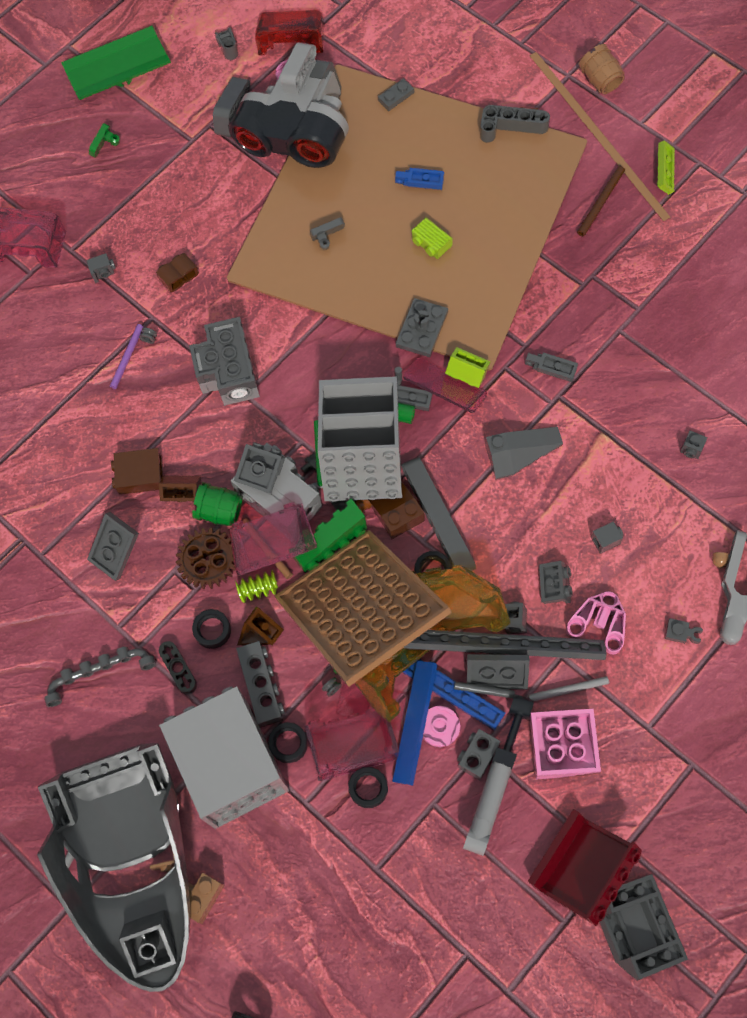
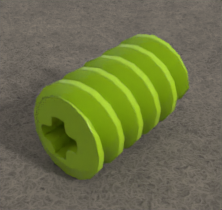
M271 570V576L264 572L263 578L256 574V580L249 576L247 583L241 578L240 585L235 580L239 598L243 603H246L247 596L253 601L254 594L258 599H261L262 592L268 597L269 590L275 595L278 588L273 570Z

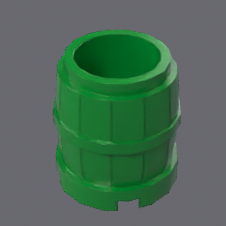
M202 482L194 499V505H196L197 509L196 511L192 510V518L200 521L203 519L216 525H236L242 508L243 496L226 487L211 486L210 483Z

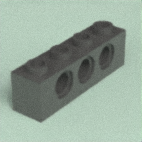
M257 641L236 648L258 726L262 728L283 721L282 714H285L282 702L278 703L276 697L280 695L277 684H273L271 680L274 673L271 664L267 665L265 659L269 657L266 646L262 647L260 642ZM255 661H260L261 665L259 668H251ZM266 680L267 682L264 687H257L258 681ZM265 699H272L270 706H262V702Z

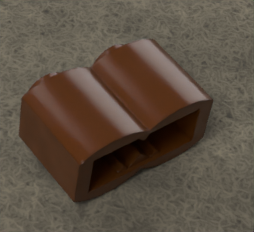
M185 253L176 255L170 263L161 265L156 274L160 282L172 293L181 288L184 283L194 279L199 272L191 259Z

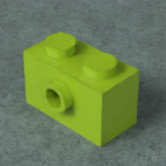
M456 347L450 357L445 374L479 388L491 361Z

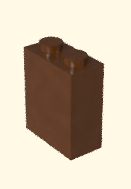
M159 448L113 453L114 460H111V468L114 472L112 486L119 495L159 490V482L163 477L162 454Z

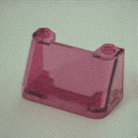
M294 502L283 505L284 509L247 523H243V520L232 524L233 528H230L229 531L237 576L317 548L302 503L295 505Z

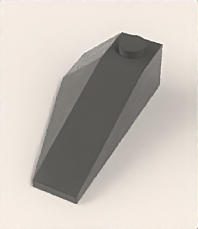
M558 427L504 432L486 437L485 442L495 480L517 474L522 468L533 464L535 460L546 456L563 445Z

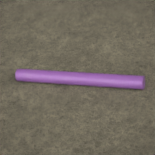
M137 324L112 379L110 387L113 389H117L139 340V336L142 333L141 330L144 326Z

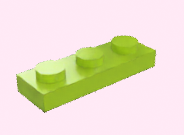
M664 140L658 143L657 185L660 190L669 195L674 192L675 148Z

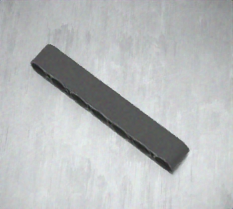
M418 456L402 463V470L456 575L460 577L475 570L476 564L420 457Z

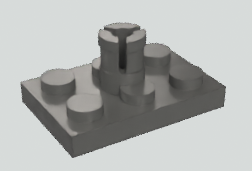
M414 298L396 341V347L431 357L448 314V308Z
M111 512L105 513L87 560L113 580H119L139 533Z
M467 654V683L501 689H528L529 655Z

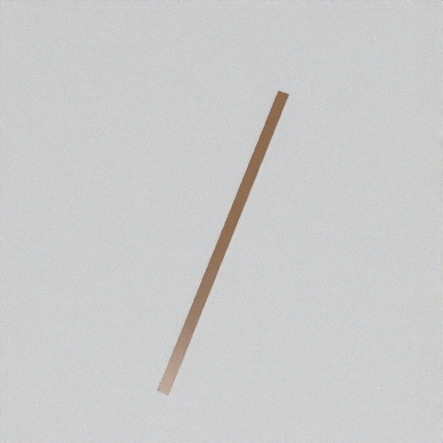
M535 52L529 55L617 165L625 168L624 173L660 218L663 221L671 218L539 54Z

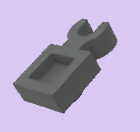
M669 618L665 639L684 644L689 639L692 643L699 644L701 639L696 638L694 633L701 634L703 629L700 627L690 629L689 622Z

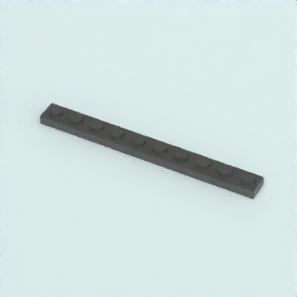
M427 630L404 647L405 649L605 660L607 656L604 640Z

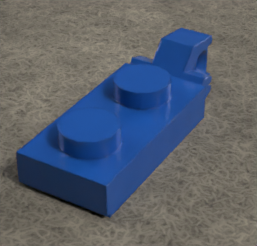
M410 168V170H405V172L396 171L395 183L404 184V186L438 190L443 188V171Z

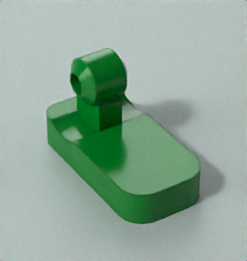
M103 123L89 147V155L96 158L105 141L110 142L113 146H117L120 143V137L110 132L109 125Z

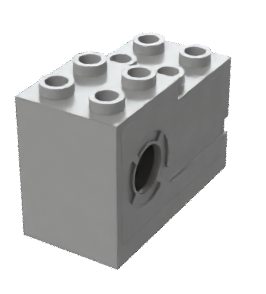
M268 443L263 448L267 451H270L271 448L281 451L277 446H271ZM289 456L285 458L281 473L277 475L271 494L235 482L234 476L231 480L232 486L236 492L243 496V501L291 540L322 508L319 490L311 484L309 486L304 482L305 479L297 473L295 461Z

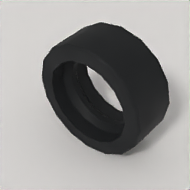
M428 551L417 559L415 575L431 590H438L448 584L451 578V563L443 553ZM430 560L439 561L445 569L443 577L437 581L425 579L421 572L423 564Z
M208 609L196 616L193 621L192 631L200 645L205 648L215 649L228 641L231 635V626L224 613ZM211 618L220 620L223 624L222 634L214 640L203 638L200 632L203 622Z
M285 722L277 725L269 735L268 745L271 753L277 760L283 763H293L305 755L308 748V740L300 726L295 723ZM285 731H293L300 738V747L295 753L290 755L281 753L276 745L278 736Z
M363 767L356 770L351 776L348 783V791L352 800L358 806L374 808L385 800L388 793V784L384 774L378 769ZM367 775L375 777L380 783L379 794L371 800L362 799L356 792L358 780Z

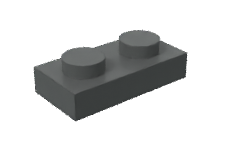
M403 78L379 95L378 101L390 111L414 94V88Z

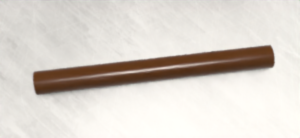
M623 166L616 168L578 229L577 234L584 237L624 174L625 168Z

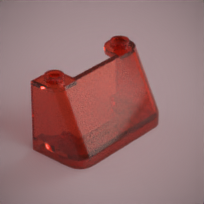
M318 10L261 13L258 16L255 31L258 55H267L268 48L274 49V43L306 42V44L315 45L316 53H324L323 14Z

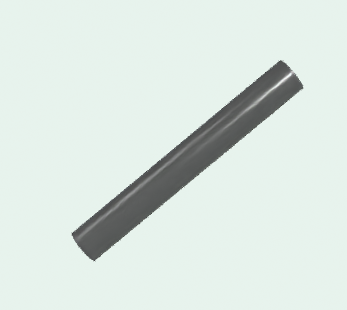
M454 682L455 690L513 699L515 696L514 690Z

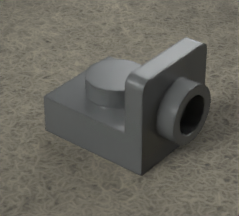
M690 430L680 452L688 458L698 459L708 437Z

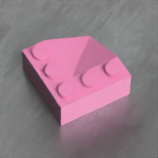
M594 709L534 712L530 714L536 779L561 778L601 772Z

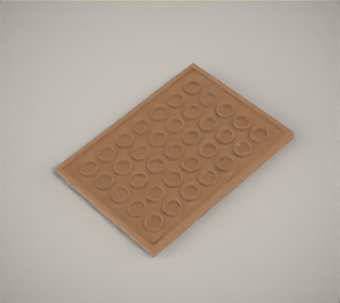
M370 530L275 595L279 604L348 687L452 613L450 608Z

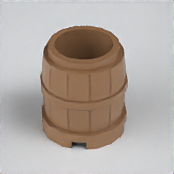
M600 44L594 47L595 51L592 53L588 51L579 62V68L586 74L589 82L599 93L608 94L621 85L625 76L618 60L611 54L607 45Z

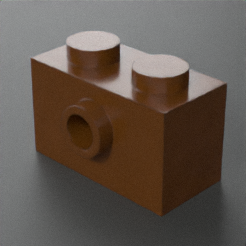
M163 476L159 482L160 501L194 502L198 487L201 485V476Z

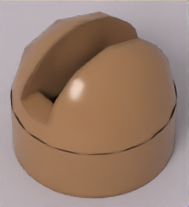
M724 552L713 553V564L719 568L725 567L729 561V554Z

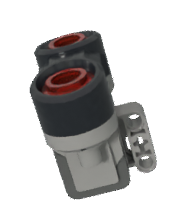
M296 43L275 86H268L265 93L249 92L243 96L228 125V129L233 140L248 153L257 157H268L271 153L291 156L298 163L313 168L326 167L335 161L348 134L349 126L339 111L342 106V102L339 100L341 84L333 62L315 59V45Z

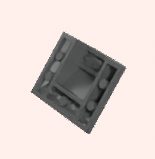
M651 874L623 884L618 890L616 899L607 908L604 919L599 922L615 962L634 979L640 980L688 960L653 875Z

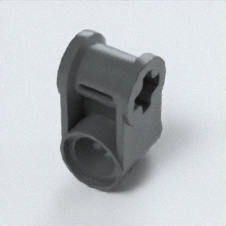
M228 27L227 30L219 33L214 32L224 57L227 60L236 59L238 57V49L231 28Z

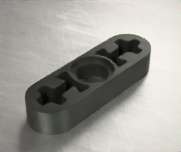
M170 641L162 643L159 647V654L176 685L184 694L193 693L196 690L197 682L178 648ZM167 647L172 649L171 653L174 656V659L172 660L166 653ZM176 663L183 664V669L179 673L173 672L172 669ZM182 676H185L187 681L191 682L190 688H182L185 685L181 678Z

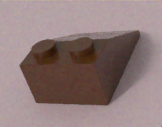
M403 483L402 498L368 499L373 511L391 539L425 521L422 508Z

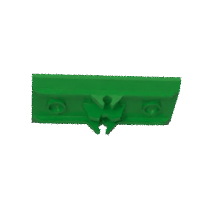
M149 26L63 61L61 64L78 99L82 100L116 85L124 87L123 82L125 81L129 85L133 78L171 63V60L166 54L153 26Z

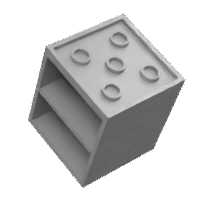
M397 376L319 380L318 457L325 501L402 498Z
M237 686L234 688L228 687L221 692L222 694L216 697L210 696L204 699L202 704L196 707L190 706L184 709L182 714L170 716L164 720V723L159 725L200 819L214 829L290 791L257 724L250 705Z

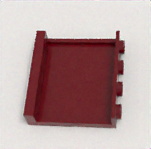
M573 809L528 882L537 891L597 927L598 923L604 919L606 910L611 902L616 899L618 890L627 881L632 867L639 861L642 850L635 842L632 841L630 843L585 819L580 812Z

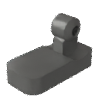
M337 218L311 229L310 236L312 241L318 240L320 248L327 250L330 242L326 236L342 230L345 227V223L342 218Z

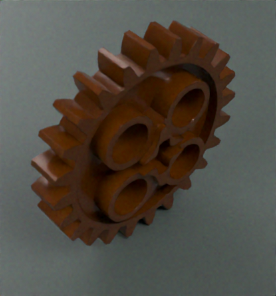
M210 527L208 532L202 528L200 534L194 530L195 536L188 534L189 540H182L184 547L178 546L181 553L176 554V557L180 559L175 561L177 566H180L177 570L179 573H182L181 577L183 579L187 578L189 585L193 582L195 588L201 584L203 590L206 585L213 589L214 583L220 587V581L222 580L227 583L225 577H233L230 571L237 570L236 566L233 565L239 563L238 559L235 558L239 555L238 551L235 550L237 548L236 544H232L233 540L231 537L227 538L226 532L221 535L220 529H217L214 533L212 527ZM211 544H217L214 549H208ZM194 551H199L196 557H191ZM218 560H224L222 565H215ZM200 568H206V571L204 573H198V570Z

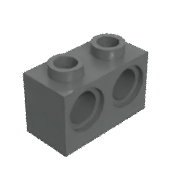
M478 729L476 734L472 732L467 741L470 744L467 751L462 750L457 759L460 762L458 768L481 780L501 741ZM485 740L488 743V747L480 749L477 746V742ZM475 758L479 764L472 768L467 765V760Z

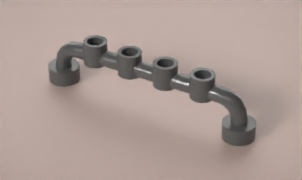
M121 647L117 649L118 655L110 658L109 654H103L98 657L99 662L91 665L90 661L82 662L79 664L80 670L75 672L70 668L64 669L60 672L61 677L52 681L48 687V695L44 697L46 706L55 707L62 703L61 695L56 692V689L63 684H71L81 677H90L94 672L110 669L117 663L128 662L135 656L141 657L139 660L141 670H150L156 666L154 656H149L145 650L140 648L129 650L128 647Z

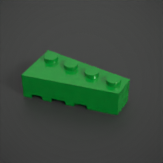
M352 499L346 502L348 506L344 510H336L328 523L322 522L319 524L313 535L311 533L307 534L289 549L291 556L304 573L308 570L311 571L319 565L318 563L324 559L327 560L334 555L335 551L344 548L355 537L358 538L366 532L365 515Z

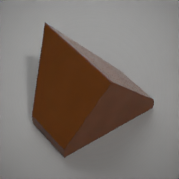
M256 606L244 622L237 646L248 645L257 641L261 645L273 646L284 629Z

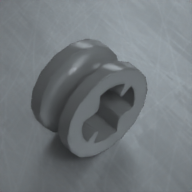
M142 328V334L139 336L140 340L153 344L157 333L150 328Z
M335 677L322 687V690L327 692L328 697L334 695L342 686L341 683L336 682L337 679Z

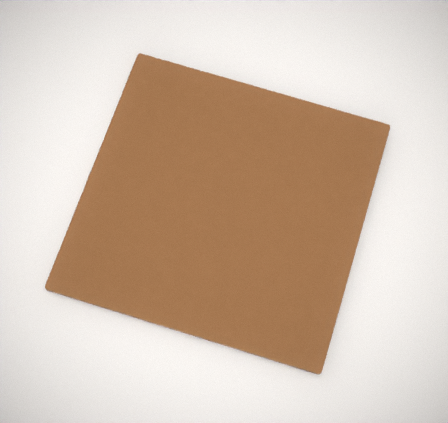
M335 65L334 67L341 84L339 100L342 102V106L339 111L349 126L348 134L336 159L329 166L313 168L302 165L291 156H288L227 276L228 282L398 339L414 298L448 308V314L433 352L451 357L456 347L491 361L488 370H492L583 155L587 140L551 128L544 134L497 129L495 139L492 142L486 143L480 138L481 119L484 108L413 87L414 94L388 111L378 101V96L398 82L342 65ZM410 168L443 171V188L438 190L404 186V184L395 183L396 171L405 172V170H410ZM425 217L452 237V247L439 259L429 256L423 247L416 246L412 241V230ZM337 218H342L345 227L326 236L330 242L327 250L320 248L318 240L312 241L310 236L311 229Z

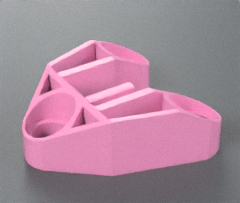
M604 592L588 598L568 622L566 628L568 636L574 639L582 637L594 609L597 608L599 610L593 623L596 628L604 629L610 614L614 615L604 643L607 653L612 655L619 653L624 644L626 613L618 596L613 592ZM611 597L614 600V605H607L603 602V599ZM573 624L579 625L581 632L579 634L572 633L570 626ZM616 640L619 647L615 650L610 649L608 641Z

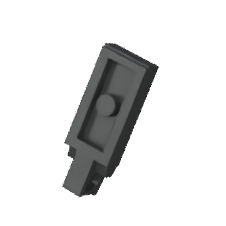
M544 352L538 355L528 353L525 361L526 365L533 367L538 372L569 382H573L578 367L576 362Z

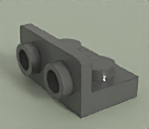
M562 561L539 564L541 602L544 604L560 601L571 603L573 591L569 582V578H571L570 567Z

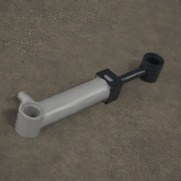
M517 694L514 696L509 714H512L514 719L504 749L498 747L496 749L463 847L465 850L484 856L517 754L511 751L522 719L529 720L534 700Z

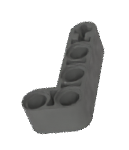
M238 77L231 78L213 110L215 135L231 137L228 125L243 96L250 91V80Z
M488 105L483 109L480 138L483 142H492L496 137L497 129L544 134L549 129L550 114L544 110Z

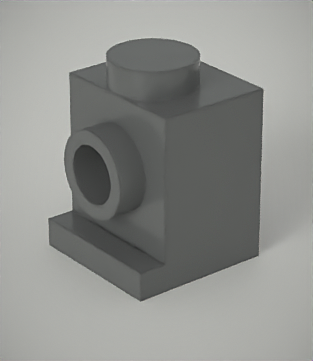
M106 253L86 260L95 283L99 282L98 279L107 278L114 274L113 270L116 269L113 259L109 260Z
M520 602L504 604L502 626L507 634L527 633V609L525 605Z

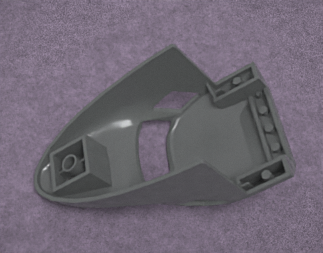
M148 743L139 744L66 770L38 786L53 826L37 855L57 898L92 951L108 968L127 983L145 991L159 992L169 988L176 981L185 962L190 933V897L178 800L174 784L159 744ZM171 843L175 863L162 878L131 892L116 895L93 892L89 869L107 872L137 865L165 851ZM64 847L76 860L78 881L66 866Z

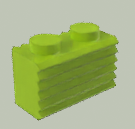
M427 217L412 230V241L414 244L423 247L431 257L439 259L452 247V237Z

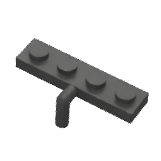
M396 367L395 376H397L398 402L416 406V409L429 411L433 392L401 386L403 379L402 368Z

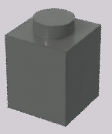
M613 521L594 530L591 539L599 553L602 554L620 545L624 535L622 529L616 526Z

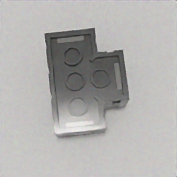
M240 317L204 325L207 341L189 345L195 375L202 393L205 394L218 390L224 406L260 397Z

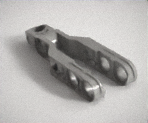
M737 530L734 535L729 553V561L726 565L721 584L728 602L720 630V638L728 645H734L740 641L747 621V595L739 594L734 588L747 537V532Z

